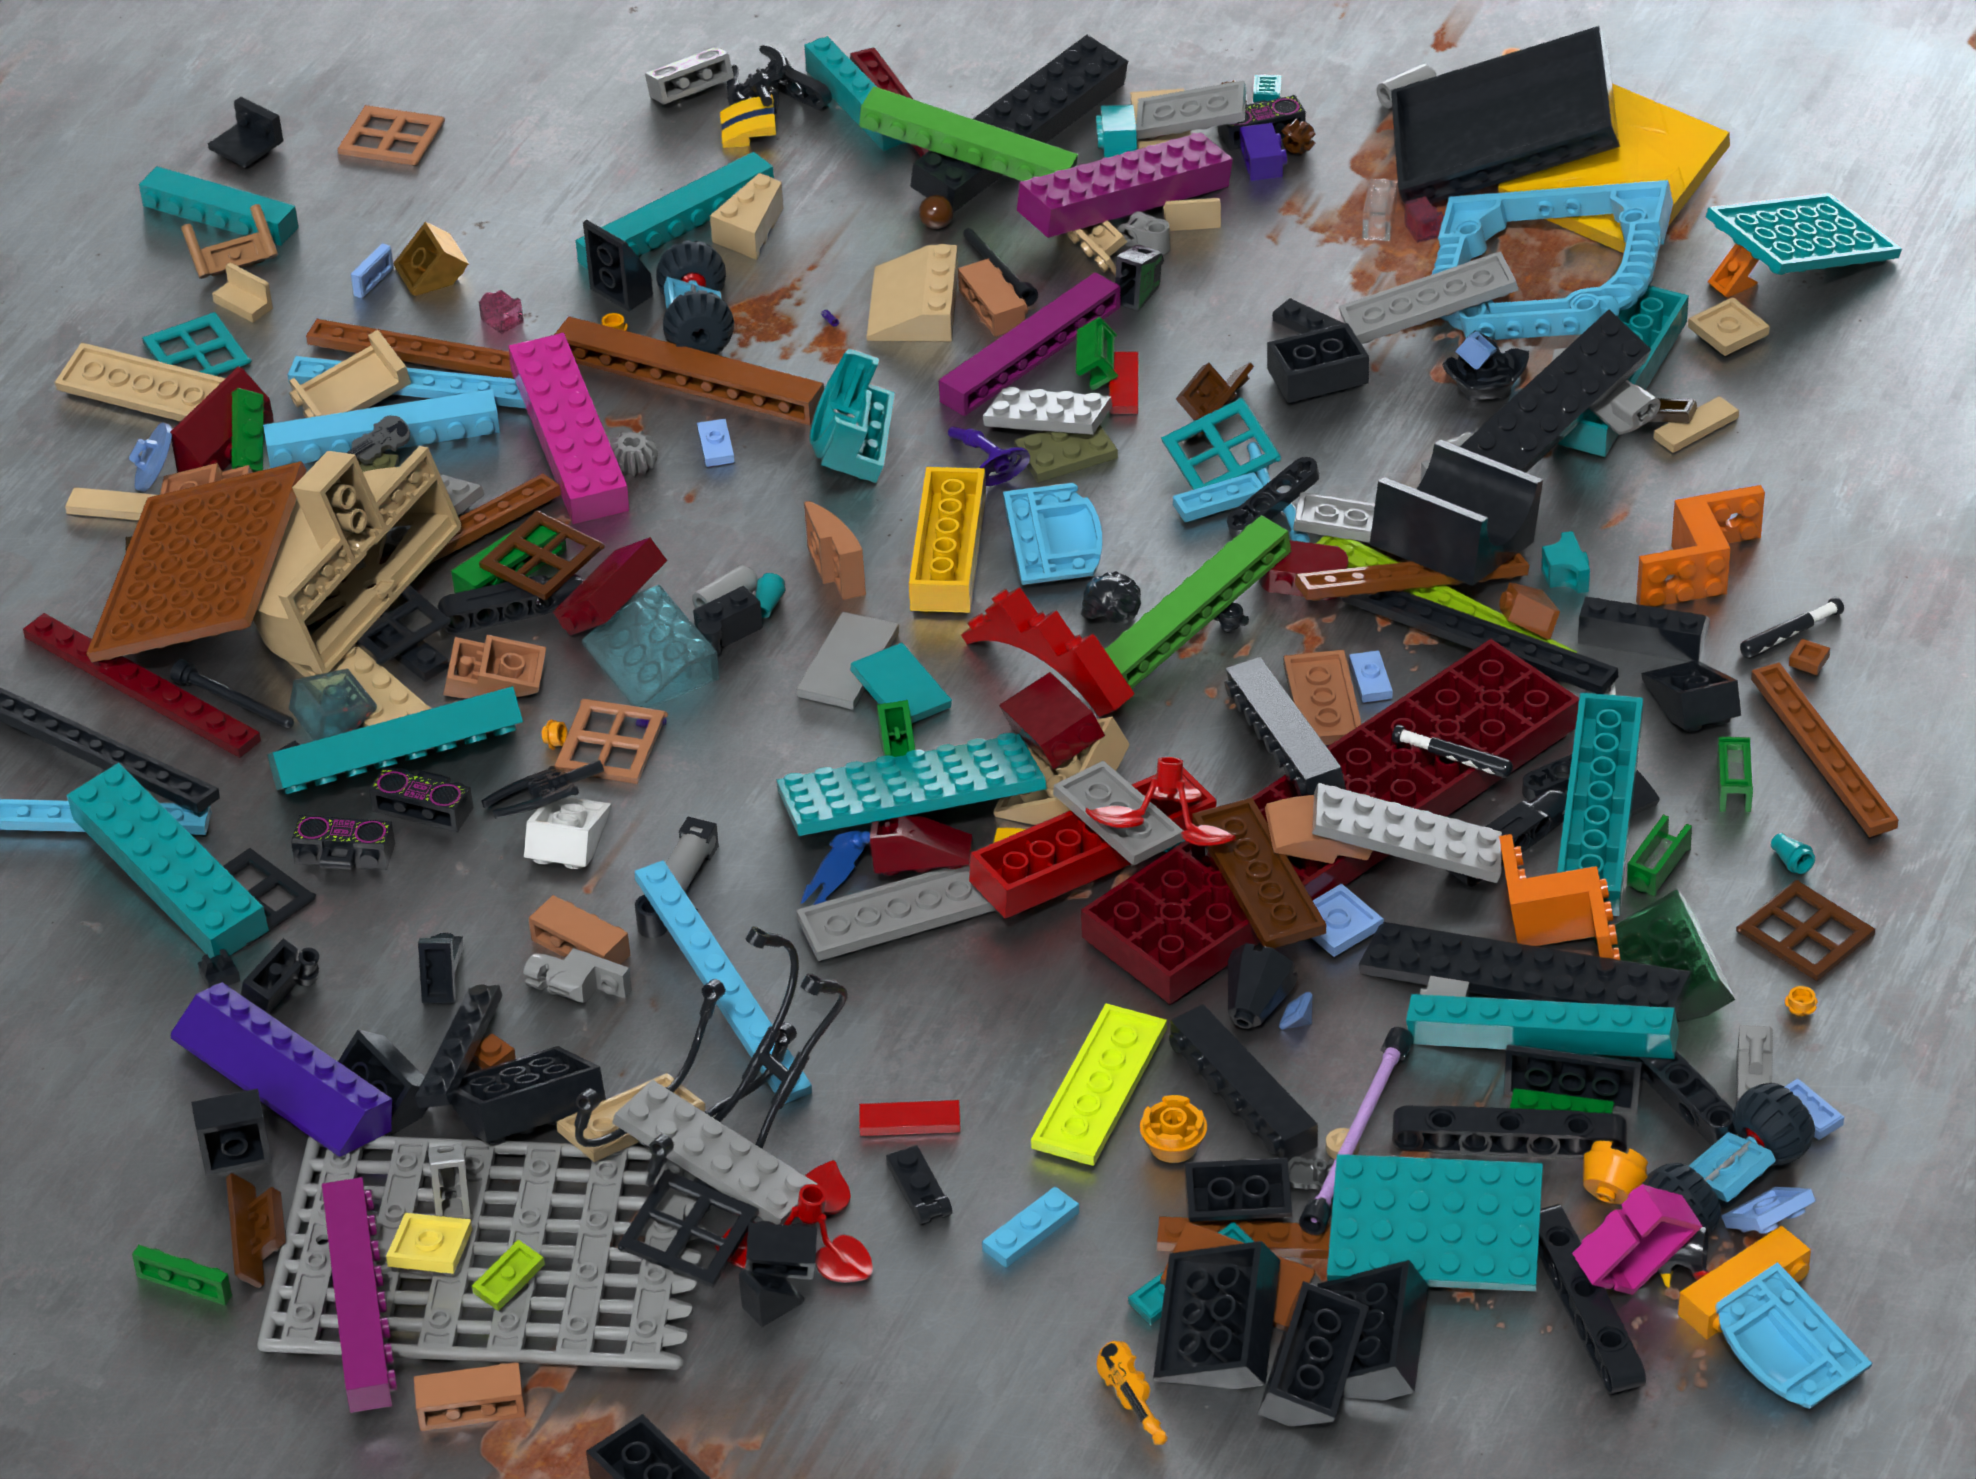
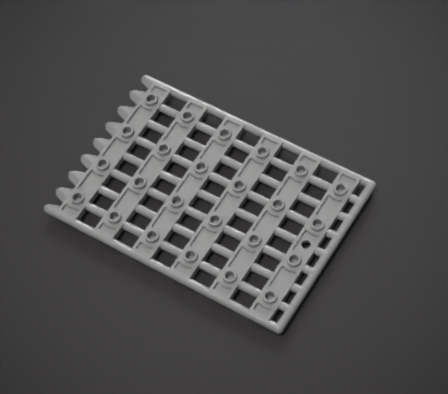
M381 1136L341 1157L327 1149L325 1159L317 1158L319 1147L325 1146L312 1137H308L285 1229L286 1243L280 1249L257 1342V1347L260 1351L342 1355L340 1341L319 1340L322 1328H338L337 1314H325L328 1301L335 1302L334 1288H331L333 1277L329 1243L324 1245L318 1244V1241L322 1239L328 1240L322 1183L357 1178L358 1174L388 1175L385 1186H364L365 1191H372L374 1200H382L379 1212L368 1211V1216L375 1215L377 1235L371 1237V1241L378 1240L381 1259L380 1261H374V1265H381L384 1286L377 1288L378 1292L384 1291L387 1312L381 1313V1318L388 1317L390 1331L420 1332L418 1345L391 1344L393 1358L519 1362L528 1364L679 1370L683 1367V1358L663 1351V1347L681 1344L689 1340L688 1331L668 1325L667 1323L668 1320L687 1317L693 1314L692 1304L674 1299L672 1294L696 1289L697 1281L624 1250L619 1251L618 1247H613L614 1236L624 1235L632 1223L617 1221L619 1210H640L647 1197L622 1196L624 1184L646 1185L648 1172L627 1171L629 1159L650 1160L652 1153L648 1147L629 1146L596 1162L592 1161L591 1169L560 1168L562 1157L588 1158L572 1143L503 1141L496 1144H488L483 1140ZM462 1144L471 1217L469 1219H471L472 1232L454 1274L387 1267L386 1255L404 1214L413 1213L436 1216L435 1214L416 1213L419 1201L434 1202L432 1188H422L424 1176H431L428 1163V1148ZM364 1149L393 1150L391 1161L362 1160ZM496 1154L526 1155L524 1167L494 1166ZM668 1159L657 1176L654 1186L666 1169L694 1181L696 1176ZM313 1172H321L318 1184L311 1183ZM491 1179L521 1180L519 1192L488 1190ZM557 1182L588 1183L586 1195L555 1193ZM669 1188L657 1210L684 1221L697 1199ZM454 1191L445 1193V1199L457 1197V1193ZM307 1197H315L312 1209H305ZM485 1204L516 1205L514 1216H483ZM552 1207L583 1208L581 1220L550 1219ZM651 1218L640 1236H646L645 1244L665 1252L679 1229ZM301 1222H309L306 1234H298ZM698 1225V1227L706 1230L705 1226ZM480 1229L510 1231L508 1243L478 1242ZM547 1232L578 1233L576 1246L545 1244ZM692 1235V1237L690 1238V1240L699 1239V1238ZM519 1239L544 1258L573 1259L571 1271L539 1270L499 1311L494 1309L492 1321L461 1320L464 1307L493 1308L475 1294L467 1293L469 1281H477L489 1269L472 1267L475 1255L502 1256ZM687 1247L684 1248L679 1258L693 1264H698L702 1261L701 1252ZM295 1248H303L300 1260H292ZM610 1261L641 1262L639 1274L608 1273ZM289 1273L296 1274L294 1286H286ZM401 1279H432L430 1291H399ZM537 1284L568 1285L566 1298L535 1296ZM605 1287L636 1288L634 1301L603 1299ZM282 1299L290 1300L287 1312H279ZM396 1304L425 1305L424 1318L393 1317ZM532 1310L563 1311L561 1324L529 1323ZM600 1313L632 1314L630 1327L598 1326ZM276 1326H284L281 1339L273 1338ZM458 1334L489 1335L487 1348L456 1346ZM388 1338L384 1339V1344H389L387 1343ZM526 1338H558L556 1351L524 1349ZM595 1339L627 1341L625 1354L593 1352Z

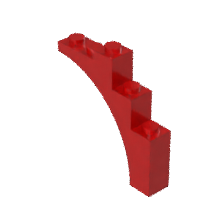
M1020 587L1011 592L1004 589L993 596L991 599L994 603L985 610L986 613L984 615L981 613L967 623L969 628L961 634L967 645L979 641L1001 642L1020 648L1044 661L1062 675L1083 696L1098 717L1115 711L1135 694L1094 633L1084 638L1080 635L1074 636L1057 610L1047 615L1043 611L1037 613Z

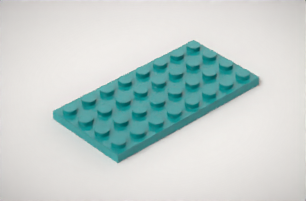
M1003 733L998 735L997 738L989 740L981 738L971 739L967 744L957 746L944 744L938 746L936 750L925 752L923 750H912L904 756H881L872 762L853 761L840 768L821 767L816 769L815 772L808 774L789 773L784 778L776 779L779 795L798 836L1046 789V781L1042 771L1021 736L1014 733Z

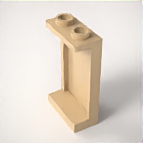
M379 330L368 335L371 346L302 385L295 378L289 380L293 390L289 392V395L296 407H303L305 418L367 409L411 384L405 364Z

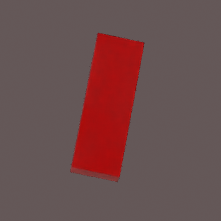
M1138 351L1114 352L1113 370L1119 376L1109 381V396H1111L1112 401L1109 414H1138Z
M943 1100L859 1104L860 1136L960 1132V1101Z

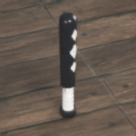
M1832 597L1826 605L1810 613L1804 612L1742 641L1740 651L1746 658L1754 657L1812 627L1814 623L1832 614H1842L1844 612V604L1839 597Z
M1396 725L1392 733V742L1400 744L1405 742L1428 750L1429 753L1502 778H1507L1513 769L1512 761L1436 737L1429 738L1409 732L1403 725Z

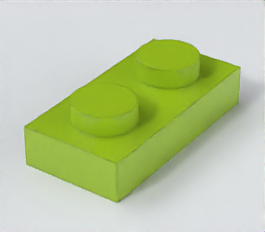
M518 1239L472 1285L473 1293L499 1311L545 1265L544 1257Z

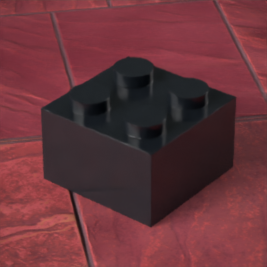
M258 1089L191 1102L206 1176L272 1163Z

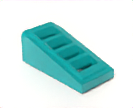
M1255 75L1253 102L1261 100L1267 102L1281 97L1282 75Z

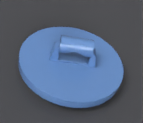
M164 422L160 423L148 440L138 439L129 460L137 466L135 474L136 490L141 492L147 491L158 477L170 448L172 438L170 433L172 430L171 425Z

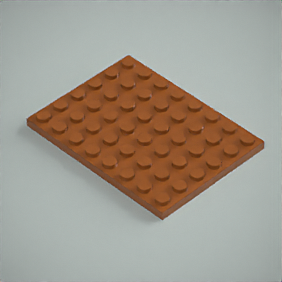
M302 461L148 497L86 654L91 662L111 660L119 656L138 654L141 651L164 648L181 642L187 643L195 639L208 636L214 637L221 633L235 630L241 631L250 627L297 499L292 487L307 471Z

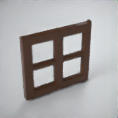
M535 511L532 516L479 562V566L543 600H547L596 554L603 550L605 545L540 511ZM539 525L559 533L543 548L525 540ZM566 538L585 546L570 562L551 553ZM513 548L533 556L518 571L499 563ZM541 561L560 570L544 585L525 576Z
M1799 880L1793 881L1736 927L1738 933L1746 936L1815 981L1821 979L1875 935L1874 927L1807 887ZM1795 896L1800 897L1819 909L1804 923L1781 909ZM1772 915L1795 928L1794 931L1780 942L1757 928ZM1830 918L1837 920L1854 931L1852 935L1839 945L1816 931ZM1807 937L1831 950L1816 964L1792 950Z

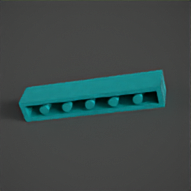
M828 36L804 44L806 71L814 79L824 83L829 88L832 98L859 125L861 105L873 86H877ZM862 128L883 151L907 143Z
M156 166L139 183L143 206L244 236L259 233L250 207L260 204L275 245L282 246L299 228L296 207L294 205Z

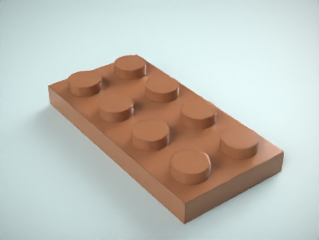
M1344 650L1283 656V665L1290 697L1325 745H1331L1362 724Z

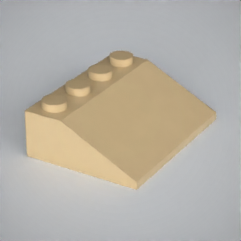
M927 245L875 266L867 341L952 342L958 282L957 245Z
M1113 716L1097 719L1105 734L1104 737L1055 769H1052L1028 746V750L1045 777L1046 789L1000 798L993 811L995 817L1037 825L1070 811L1066 805L1053 795L1054 785L1101 761H1105L1116 771L1130 745Z

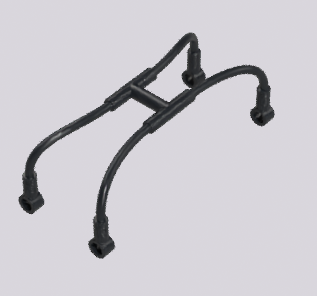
M752 926L745 938L749 944L763 949L764 946L777 948L783 946L788 951L791 962L789 982L778 1015L773 1025L768 1027L742 1075V1082L726 1105L713 1118L721 1122L731 1112L745 1093L749 1084L754 1082L760 1069L764 1066L781 1081V1084L772 1098V1106L755 1144L763 1149L778 1110L783 1108L810 1059L809 1054L844 1007L848 993L845 987L839 985L836 981L821 979L811 973L806 974L800 985L803 990L815 996H818L819 993H839V998L807 1041L802 1051L797 1053L789 1069H787L770 1054V1051L780 1035L779 1030L788 1013L795 993L799 974L798 953L795 946L789 940L783 938L782 935L765 932L758 927ZM638 1140L639 1143L649 1148V1146ZM695 1177L694 1182H697L701 1185L716 1190L715 1188L708 1185L701 1179Z
M717 979L710 980L702 988L704 1000L700 1010L701 1018L692 1046L680 1072L668 1087H665L673 1093L688 1075L700 1048L708 1020L713 1015L717 1001L725 994V986ZM788 1022L782 1024L779 1030L780 1035L771 1053L779 1062L783 1061L788 1045L797 1036L795 1027ZM766 1069L752 1084H749L741 1099L761 1087L773 1074ZM586 1089L576 1098V1104L579 1109L574 1122L576 1127L575 1138L584 1147L605 1145L627 1133L619 1128L599 1138L587 1139L584 1137L583 1132L588 1127L592 1111L601 1102L600 1096L593 1089ZM733 1094L703 1112L713 1117L726 1105ZM665 1134L658 1135L649 1145L652 1155L647 1168L648 1176L645 1182L647 1187L654 1185L662 1167L668 1160L666 1156L674 1149L672 1139Z

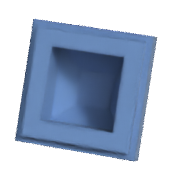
M1306 992L1287 1005L1279 1023V1027L1282 1030L1312 1024L1313 994Z

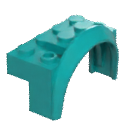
M848 349L834 369L821 395L810 429V444L816 457L822 458V466L876 483L884 467L895 392L870 384L878 366L879 358Z

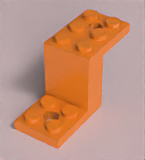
M1756 485L1675 500L1671 544L1673 550L1639 556L1636 603L1638 605L1657 607L1727 594L1730 561L1729 543L1761 538L1765 498L1763 487ZM1738 513L1735 518L1728 520L1731 514ZM1668 575H1674L1670 580L1664 581Z
M1512 834L1499 836L1517 943L1541 946L1596 936L1599 957L1620 960L1618 947L1612 948V945L1618 944L1615 924L1608 925V921H1614L1611 902H1604L1603 900L1604 898H1609L1606 878L1599 879L1597 866L1526 878L1525 869H1518L1517 867L1524 865L1521 846L1514 847Z

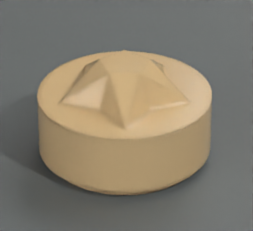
M1337 1128L1328 1133L1326 1137V1152L1331 1158L1336 1159L1349 1132L1348 1128ZM1360 1140L1358 1141V1144L1353 1152V1155H1357L1359 1153Z

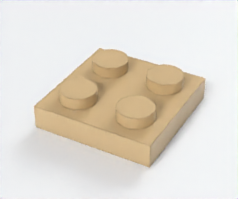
M1733 297L1688 318V328L1724 356L1769 335L1770 325Z

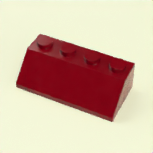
M237 367L170 431L177 473L218 463L221 471H223L232 462V392L237 388L263 394V425L271 424L274 421L270 398L243 368Z

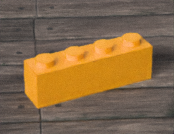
M1781 1225L1680 1291L1678 1315L1705 1339H1709L1716 1333L1722 1332L1719 1314H1716L1715 1309L1717 1302L1777 1262L1796 1282L1801 1281L1810 1269L1811 1249Z

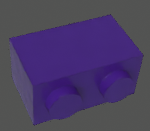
M1267 123L1240 127V151L1250 181L1283 177V166L1287 165L1286 150L1282 149L1280 133H1275L1273 124Z

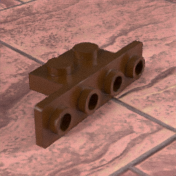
M1208 362L1198 370L1177 396L1176 400L1190 417L1196 421L1220 409L1223 405L1228 404L1237 395L1235 390L1243 386L1250 379L1248 374L1254 366L1251 362L1235 370L1225 381ZM1202 431L1193 436L1200 438L1204 435V432Z
M230 1173L226 1177L234 1273L241 1281L247 1282L259 1289L265 1284L263 1260L286 1243L281 1192L270 1187L260 1196L256 1197V1187L234 1173Z

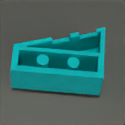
M1134 105L1101 106V115H1096L1098 149L1103 148V158L1137 150Z

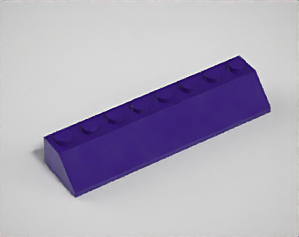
M223 982L197 993L171 1032L172 1040L243 1090L258 1089L260 1101L339 1157L391 1132L392 1098Z

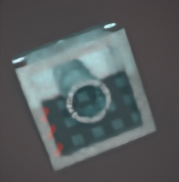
M348 668L295 679L289 704V710L314 741L355 730L377 708V704Z

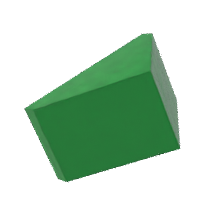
M908 700L877 704L879 739L883 755L898 757L906 755L909 751L916 750Z

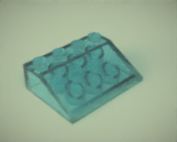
M660 584L633 595L605 624L597 626L582 639L584 647L633 706L652 708L719 680L716 650Z

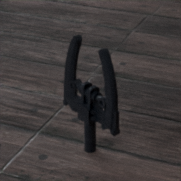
M761 45L759 47L760 52L771 61L765 69L758 68L755 74H749V78L743 84L738 83L739 68L733 65L734 78L727 80L729 106L749 99L752 95H757L760 97L762 104L765 107H769L773 102L769 93L772 90L771 82L782 78L786 71L790 72L793 69L787 57H784L774 47Z
M600 760L567 773L563 769H556L555 766H550L544 771L527 776L497 790L481 800L483 808H488L496 802L528 788L529 794L534 799L493 810L495 819L524 813L568 796L578 795V786H574V783L604 772V768Z

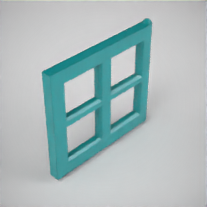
M216 312L142 337L144 345L155 361L174 365L196 357L203 367V370L198 372L214 376L248 365L252 361L244 353ZM211 326L219 337L196 345L189 333ZM181 336L189 348L167 356L159 344ZM226 347L234 358L211 366L203 354Z
M1238 398V400L1161 437L1164 446L1192 490L1252 472L1255 473L1275 462L1281 461V455L1243 398ZM1239 413L1249 430L1224 442L1214 425ZM1203 431L1213 448L1188 459L1178 443ZM1254 437L1265 454L1240 466L1229 449ZM1218 455L1228 472L1203 483L1194 466Z

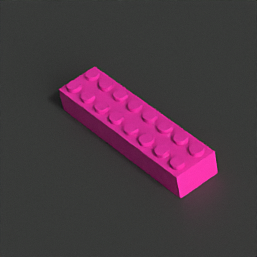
M560 333L509 345L511 372L554 479L560 485L561 496L572 524L629 511L626 481L565 334Z

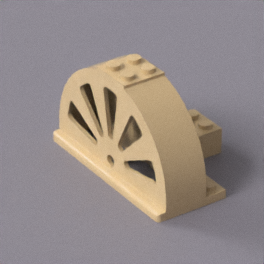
M419 446L400 467L381 468L365 472L362 471L354 454L327 451L292 487L297 500L253 618L262 640L274 654L290 662L311 666L313 672L326 675L460 530L461 522L428 447ZM412 525L387 561L379 564L388 531L392 527ZM364 558L366 566L361 570H355L356 565ZM376 584L374 587L366 589L369 585ZM338 595V596H336V597H334V598H331V599H328V600L324 601V600H325L327 597H329V596ZM344 606L312 635L309 634L307 626Z

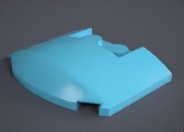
M1074 483L1003 492L1007 524L1014 548L1017 572L1022 585L1094 575L1102 554L1101 524L1093 504L1088 497L1083 498L1076 493L1078 486Z
M1778 1262L1715 1305L1716 1314H1719L1722 1332L1731 1349L1747 1370L1777 1395L1788 1401L1800 1404L1805 1408L1811 1409L1869 1369L1873 1364Z

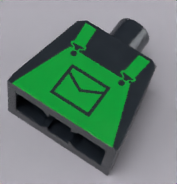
M1135 245L1117 256L1115 283L1120 285L1121 306L1139 311L1159 288L1161 265L1164 263V257L1160 251L1142 245Z

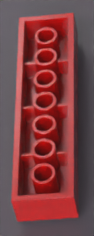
M1183 767L1182 774L1187 781L1202 793L1200 800L1187 803L1192 823L1193 813L1215 808L1217 800ZM1156 774L1131 785L1146 797L1151 785V778L1156 777ZM1151 798V803L1183 831L1187 830L1181 803L1173 800L1163 801ZM1070 810L972 852L970 856L969 882L1006 919L1131 865V863Z

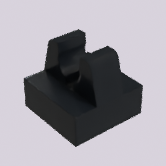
M221 949L220 955L209 958L208 954L204 955L202 961L198 962L199 972L208 988L221 982L228 986L240 981L239 971L226 949Z

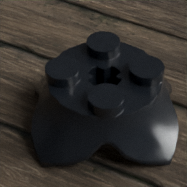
M1480 333L1497 348V351L1479 369H1474L1460 355L1458 359L1449 357L1443 361L1442 366L1444 370L1456 381L1461 392L1466 394V399L1471 402H1478L1482 399L1509 397L1514 382L1526 369L1529 351L1512 348L1505 351V353H1501L1494 340Z

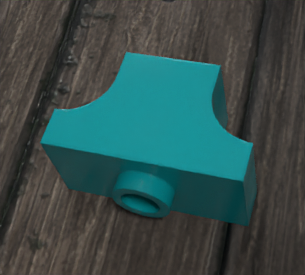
M1573 531L1561 533L1560 541L1555 544L1542 546L1541 570L1549 588L1564 586L1572 588L1577 594L1589 592L1590 568L1586 551L1582 552Z

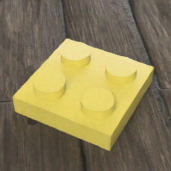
M405 1213L386 1255L387 1267L454 1274L472 1232L471 1219Z

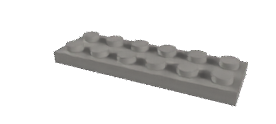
M1500 251L1341 305L1339 310L1344 323L1350 325L1362 344L1369 343L1388 334L1398 333L1415 325L1425 324L1427 321L1442 316L1451 315L1456 311L1471 306H1478L1483 302L1498 297H1505L1509 293L1518 291V286Z
M1317 784L1314 791L1312 834L1490 882H1498L1501 876V845L1499 836H1502L1501 831L1433 814L1429 811L1407 807L1396 802L1377 799L1366 794L1351 792L1336 786Z
M969 864L959 869H948L945 867L796 910L797 920L817 961H821L992 912L996 909L969 882Z
M653 1079L614 1115L612 1122L614 1125L647 1146L660 1134L669 1136L674 1143V1149L666 1158L719 1192L759 1209L757 1216L765 1221L783 1225L791 1213V1208L797 1206L800 1189L808 1184L818 1185Z

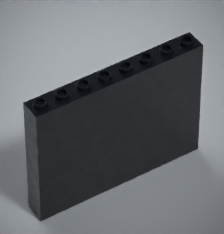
M1600 26L1391 90L1398 191L1407 211L1449 199L1451 196L1466 194L1620 147L1608 46Z

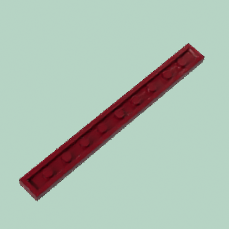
M43 613L23 628L26 639L238 758H241L261 742L260 732L123 656L115 657L111 660L91 662L86 653L92 639L46 613Z

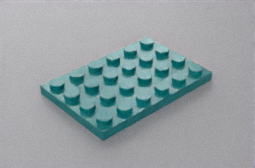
M1830 193L1714 206L1708 208L1705 216L1715 224V228L1728 234L1733 238V242L1746 248L1751 252L1752 257L1761 260L1769 266L1770 271L1779 275L1790 272H1805L1806 270L1813 269L1823 270L1836 266L1845 267L1851 264H1866L1867 262L1874 261L1884 262L1899 258L1902 251L1899 245Z
M1337 1154L1327 1281L1351 1277L1356 1273L1410 1260L1429 1287L1536 1292L1543 1163Z

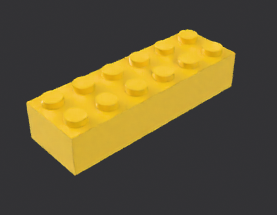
M926 467L909 577L910 611L970 613L986 501L985 468Z

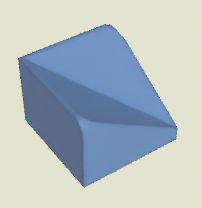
M1475 331L1466 338L1455 352L1477 370L1495 354L1497 348L1478 331Z

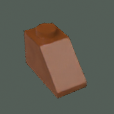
M1509 582L1507 590L1500 597V611L1508 621L1543 638L1551 639L1560 610L1543 590Z

